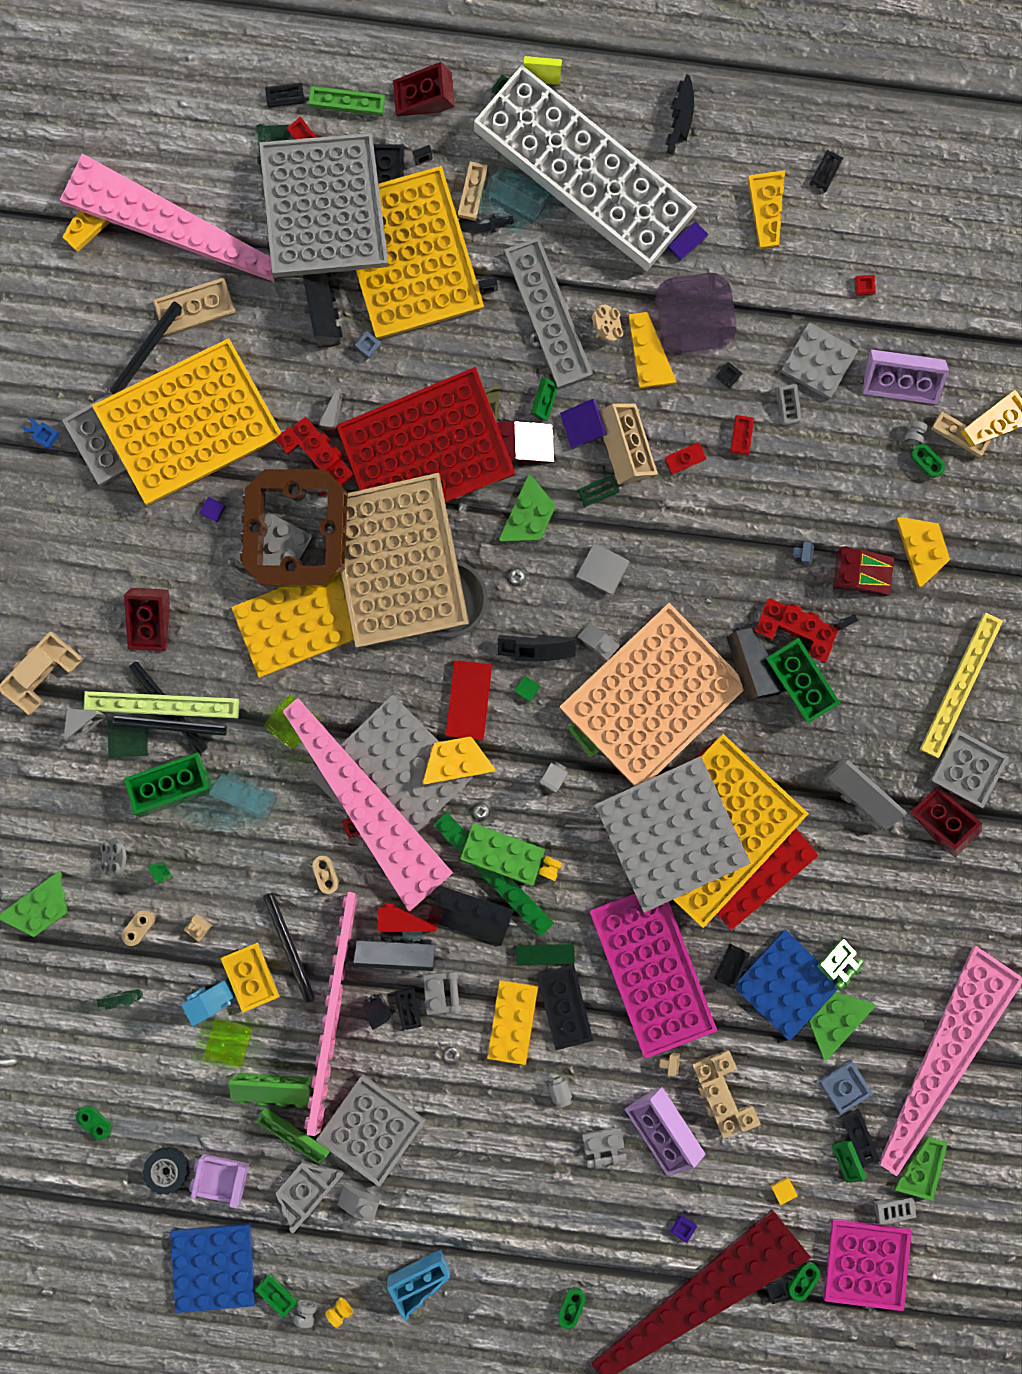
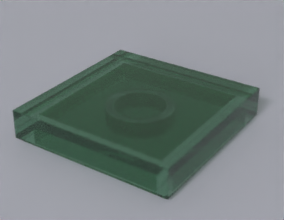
M108 719V758L149 756L148 728L116 726L112 724L113 719Z

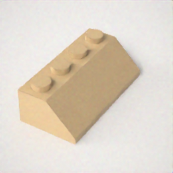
M611 404L600 410L599 412L607 434L603 436L618 484L633 483L658 475L636 404Z

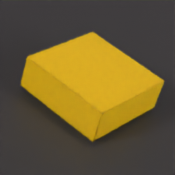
M788 1177L770 1185L780 1205L798 1196Z

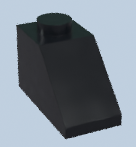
M373 994L365 999L366 1003L363 1005V1009L372 1030L391 1019L393 1013L382 994L378 996Z

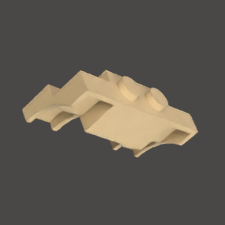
M51 631L36 647H32L27 651V656L22 661L17 662L13 666V671L0 683V692L28 715H31L44 702L33 690L58 664L68 673H71L83 661V658Z
M729 1050L691 1062L701 1085L698 1088L702 1099L706 1098L709 1104L705 1106L710 1118L714 1116L723 1138L761 1125L753 1105L737 1110L723 1075L737 1070Z

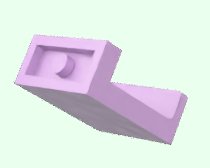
M203 1154L199 1160H196L194 1165L196 1176L195 1179H192L189 1191L192 1192L191 1198L195 1199L199 1196L230 1203L229 1207L238 1208L242 1200L249 1163Z

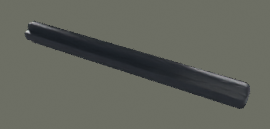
M175 301L171 303L110 388L111 394L114 395L126 388L182 310L180 304Z
M135 661L129 666L131 672L150 695H165L139 662ZM168 715L171 720L187 722L181 715ZM182 732L198 753H203L207 750L208 746L197 733Z
M114 715L112 724L116 726L222 736L227 734L226 725Z
M274 893L266 894L263 896V899L305 1003L315 1000V995Z

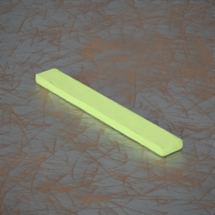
M85 691L84 710L238 718L239 699Z

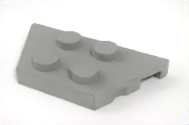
M302 1161L276 1191L275 1194L279 1203H281L284 1217L287 1218L292 1234L343 1176V1171Z

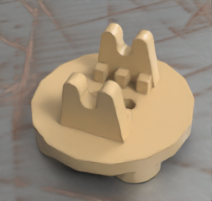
M605 304L598 306L594 310L592 321L597 331L595 339L600 338L601 340L613 342L623 336L619 319L620 313L617 308L612 309Z

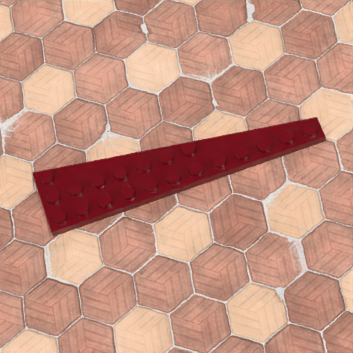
M771 1209L592 1361V1367L598 1374H618L812 1257L775 1211Z

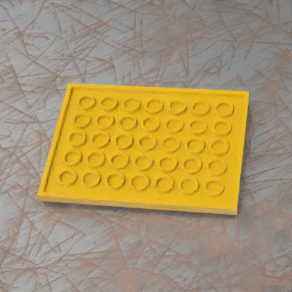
M442 166L379 183L388 267L356 270L376 339H383L483 310L484 304Z
M229 338L92 405L146 506L275 442V439L281 434L280 429Z
M721 734L701 757L751 864L673 899L702 928L709 923L809 814L724 734Z

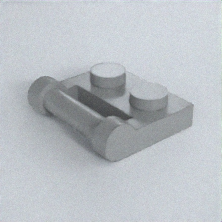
M458 971L423 974L427 1015L462 1011L458 996ZM444 979H449L451 1005H446Z

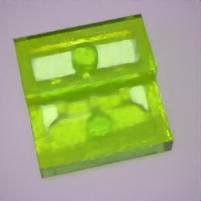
M289 695L267 720L264 727L294 750L300 744L301 739L283 712L296 700L292 695ZM312 713L319 721L320 718L317 717L314 713Z

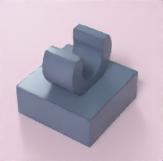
M804 542L803 548L794 547L793 555L795 558H802L801 561L804 565H812L814 546L811 542Z

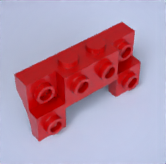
M306 416L292 428H287L275 439L288 455L301 446L320 470L329 472L341 486L354 477L353 472L340 458L342 453L336 446L332 448L329 445L330 439L324 432L320 433ZM319 492L323 498L328 495V492Z
M768 598L754 633L761 634L772 640L777 629L811 643L808 651L809 655L825 664L839 629L824 623L823 620L819 619V615L813 612L806 613L801 611L802 608L795 604L786 606Z

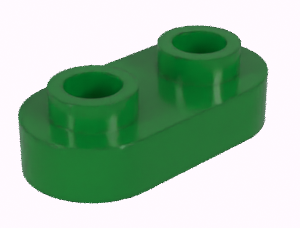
M919 444L911 451L912 461L928 477L936 478L944 472V462L927 445ZM918 452L923 455L922 458H919V457H918V455H917ZM931 466L936 468L935 472L931 470Z
M84 1106L77 1112V1123L94 1139L104 1140L111 1134L112 1125L110 1121L93 1106ZM83 1114L88 1115V1120L83 1118ZM98 1127L103 1129V1133L98 1132Z
M803 1263L788 1284L789 1294L794 1300H805L819 1281L820 1271L814 1263ZM811 1269V1274L807 1275L806 1271ZM796 1286H801L799 1291H795Z
M572 1287L566 1292L558 1313L559 1324L565 1329H572L577 1325L585 1305V1294L578 1287ZM578 1295L579 1298L577 1300H573L572 1296ZM569 1313L571 1317L567 1319L564 1317L565 1314Z

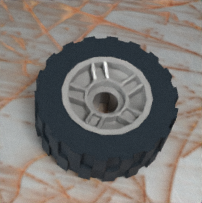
M163 1147L158 1151L156 1150L147 1159L143 1169V1180L152 1192H156L159 1195H169L176 1192L184 1184L189 1175L188 1169L190 1168L184 1153L180 1152L177 1148ZM165 1167L169 1169V1172L166 1174L164 1173Z

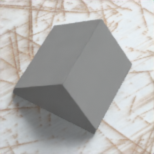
M67 709L64 737L69 740L78 741L108 715L98 711Z

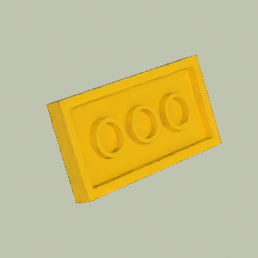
M499 980L487 1059L526 1065L538 986Z

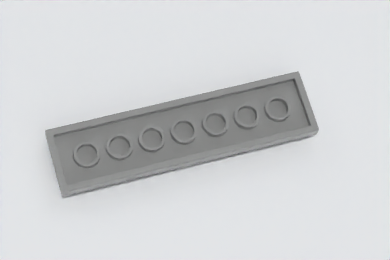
M537 237L504 249V254L557 389L592 377L593 373L540 238Z

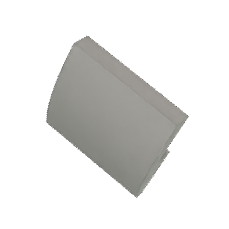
M593 544L576 577L601 591L613 595L630 561L599 545Z

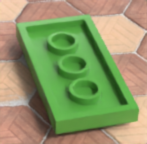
M472 823L460 861L523 884L534 886L545 849Z

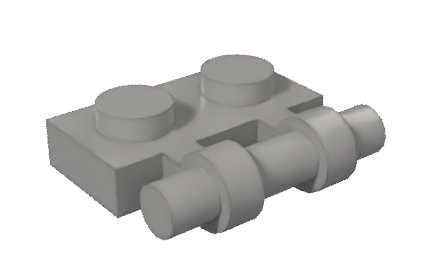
M621 1127L582 1133L586 1155L594 1154V1159L587 1160L588 1168L596 1167V1169H600L605 1165L613 1164L616 1166L620 1165L619 1163L627 1162L626 1154L618 1155L617 1149L624 1148ZM611 1151L612 1156L600 1158V1152Z

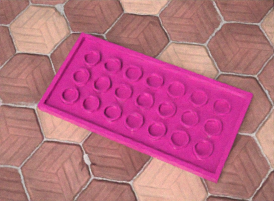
M634 893L589 910L644 1059L717 1032L669 901L644 913Z

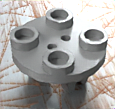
M116 838L103 842L101 844L102 862L100 864V871L106 873L111 878L119 877L123 870H129L130 866L125 865L126 850H130V846H124L121 840Z

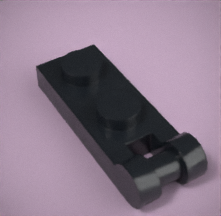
M856 1109L840 1116L862 1168L868 1167L867 1164L880 1162L860 1110ZM869 1151V1155H863L864 1152Z

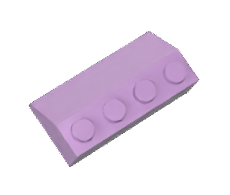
M871 350L865 369L863 394L938 404L949 372L946 360Z
M663 1087L648 1092L624 1109L667 1176L695 1168L706 1155Z

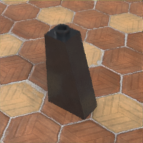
M739 627L732 630L733 633L727 636L726 639L747 701L777 696L785 692L786 690L765 659L769 655L753 629Z

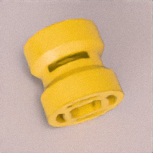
M545 855L544 865L539 869L538 874L556 881L557 871L561 869L563 863Z
M344 1298L338 1299L335 1306L330 1307L325 1312L328 1321L336 1328L343 1324L345 1318H349L353 1314L351 1306Z

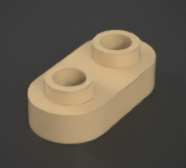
M319 856L313 861V871L319 889L325 894H331L337 890L339 881L332 860L327 856ZM321 862L326 863L325 869L320 867ZM327 880L332 881L333 884L331 887L326 886Z
M142 910L136 913L122 933L123 942L128 946L139 944L155 922L154 914L149 910ZM141 917L146 918L145 924L141 923ZM129 933L134 934L133 940L129 938Z

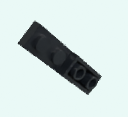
M686 74L684 81L680 80L677 92H679L678 98L674 97L670 108L673 109L672 117L674 120L671 128L674 131L672 134H668L665 145H668L666 153L674 155L679 139L687 141L693 119L694 91L690 75Z
M539 634L537 638L499 635L498 655L513 656L515 661L566 659L576 655V638Z

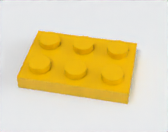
M258 942L221 958L242 1013L280 997Z

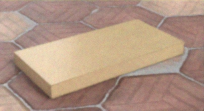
M224 277L153 300L159 320L172 302L175 301L182 307L180 313L165 332V337L237 314Z

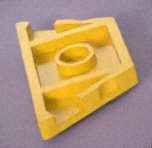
M898 517L895 519L917 588H920L950 560L946 544L938 523Z
M472 737L437 742L432 744L422 785L495 772V768Z

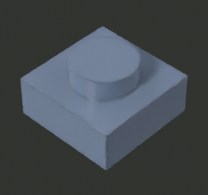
M366 331L355 344V348L370 359L382 344Z

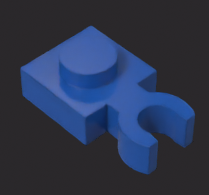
M29 418L28 420L33 423V426L31 428L23 426L22 428L26 432L33 434L31 438L50 449L60 434L42 422L39 426L37 421Z

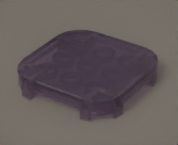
M703 273L673 277L660 284L655 296V303L657 305L662 346H665L674 355H682L685 352L716 348L721 350L732 342L736 334L737 324L729 281L724 276L718 273Z

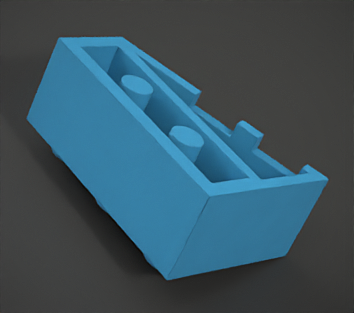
M229 978L207 990L205 987L197 990L186 997L187 1002L181 1006L193 1027L221 1011L223 1007H227L236 1001L237 998Z
M441 1249L387 1276V1289L404 1322L416 1308L423 1305L425 1299L433 1295L450 1278L449 1265Z

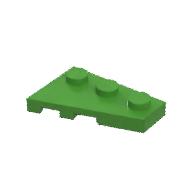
M926 1136L893 1189L933 1201L948 1143Z

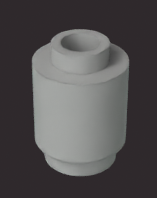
M561 1076L552 1078L548 1088L553 1103L556 1104L557 1108L570 1105L572 1103V1095L567 1080L565 1078L562 1079Z

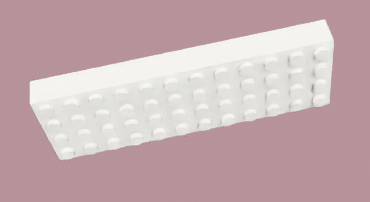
M523 65L519 67L474 120L475 133L646 271L651 268L695 214L696 205Z

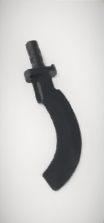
M494 214L489 215L490 219L479 220L477 218L476 221L458 218L461 231L472 230L475 233L488 230L494 233L496 232L495 227L513 224L514 220L513 216L494 219Z

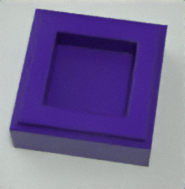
M208 496L199 513L217 523L226 506Z
M679 1214L669 1231L687 1243L697 1228V1224Z

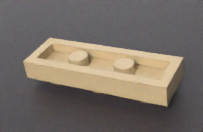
M470 161L458 211L459 218L472 221L477 220L488 165Z
M943 411L938 415L931 427V430L979 458L983 455L991 441L990 439L971 447L960 432L967 425Z

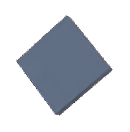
M851 1059L818 1080L840 1115L873 1095Z

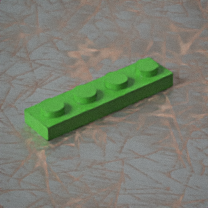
M311 86L310 108L383 116L385 95Z
M264 1107L255 1121L319 1165L323 1163L330 1152L327 1148L310 1138L307 1133L301 1132L291 1122L283 1120L273 1110H269Z

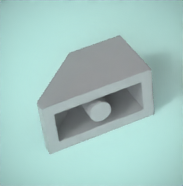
M590 623L577 637L605 662L620 646L606 633Z
M558 762L555 764L550 763L539 783L557 793L567 775V772L564 771L566 767Z
M343 1185L337 1205L353 1217L373 1223L381 1197Z

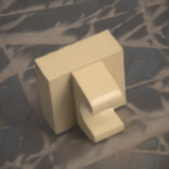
M195 914L184 931L200 942L212 925L198 914Z
M672 1053L670 1058L662 1057L659 1067L668 1069V1075L676 1076L679 1070L680 1054Z

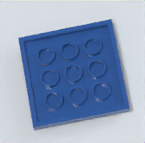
M784 929L740 976L735 989L790 1041L837 991L834 985L838 980L836 978L829 980L817 967L820 962Z
M250 1223L171 1230L175 1313L255 1306Z

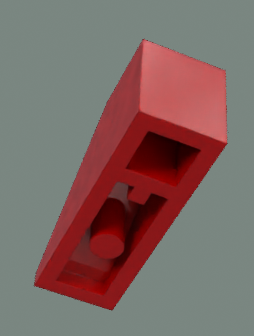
M383 903V907L378 908V932H437V925L399 906H394V903Z

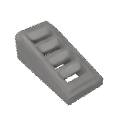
M797 384L775 387L782 424L802 422ZM790 391L791 394L784 396L783 392ZM792 398L793 402L785 403L784 399ZM794 406V409L786 411L785 407ZM793 413L796 415V417L787 418L786 416Z
M335 390L319 424L321 430L337 431L336 425H338L343 397L340 390Z
M913 1196L874 1201L876 1221L880 1225L916 1218ZM906 1203H909V1213H906ZM898 1205H901V1214H899ZM892 1206H894V1212H895V1214H893V1215H892V1213H891V1207H892ZM884 1208H887V1215L884 1216Z

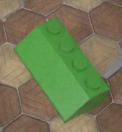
M236 1072L229 1080L230 1097L237 1104L256 1102V1105H268V1103H276V1106L279 1107L295 1104V1107L306 1108L310 1096L313 1095V1088H311L313 1077Z

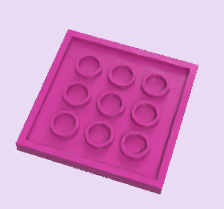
M832 1218L823 1299L826 1302L904 1311L912 1230L905 1227Z

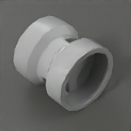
M909 421L908 433L905 434L904 441L911 445L923 444V434L927 431V424L920 421Z
M299 1300L296 1308L298 1313L295 1315L293 1323L298 1327L311 1328L314 1323L313 1314L316 1312L317 1304L310 1300Z

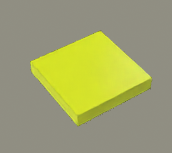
M524 57V67L542 82L560 85L561 59Z

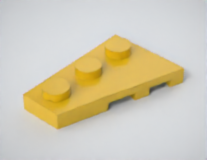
M79 211L77 216L70 222L63 235V239L78 253L110 222Z

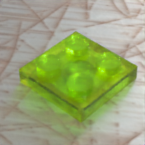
M216 1017L204 1057L242 1067L253 1027Z

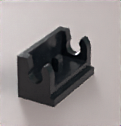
M729 943L714 979L735 990L750 953Z

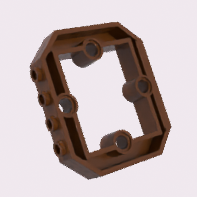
M264 469L245 488V493L242 496L244 512L241 517L244 524L243 532H241L243 551L240 552L242 565L260 585L265 587L326 588L345 569L348 492L326 470ZM298 486V492L292 495L293 487ZM266 492H284L287 497L297 502L303 500L307 492H328L327 518L322 520L319 525L320 533L326 537L325 566H303L300 560L292 556L284 557L280 565H263L264 537L268 532V527L265 523ZM259 524L258 531L253 532V526ZM334 525V531L328 534V527ZM294 562L295 568L289 572L288 566Z

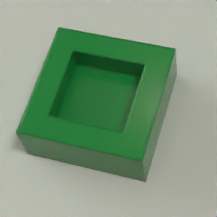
M524 676L514 692L530 702L541 686L527 676Z

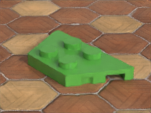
M528 475L499 538L501 543L507 541H541L556 508L553 501L531 475Z
M61 871L52 875L2 912L0 920L36 937L65 916L68 910L65 903V890L62 887Z
M835 992L808 1021L821 1051V1056L825 1061L831 1057L876 1007L874 1003Z

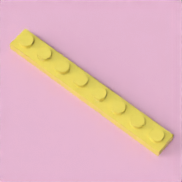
M983 613L919 750L935 758L940 757L1002 625V620L988 613Z

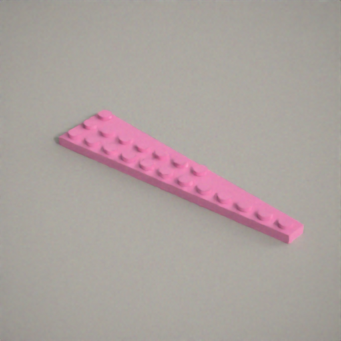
M84 154L81 155L60 198L62 205L275 282L276 277L273 278L270 256Z
M297 698L283 710L284 714L410 912L453 873L452 870L301 700Z
M348 892L347 896L343 898L342 908H345L344 916H340L339 927L342 928L341 935H337L335 945L338 947V953L333 956L332 967H335L334 975H330L329 987H332L331 994H327L325 1006L328 1007V1011L322 1020V1027H325L324 1035H320L318 1047H321V1053L316 1056L315 1067L318 1070L317 1075L313 1076L311 1088H314V1094L309 1098L308 1108L311 1111L310 1116L306 1117L304 1129L307 1130V1135L312 1136L322 1132L325 1107L322 1101L326 1099L328 1093V1084H325V1081L329 1080L331 1073V1064H328V1060H332L343 993L341 980H344L346 973L344 961H347L349 954V945L347 943L351 939L357 894Z
M973 945L880 1158L879 1164L896 1176L1022 984V977L975 945Z

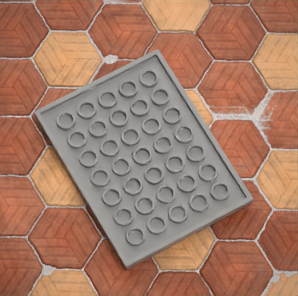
M372 133L259 142L273 278L388 267Z

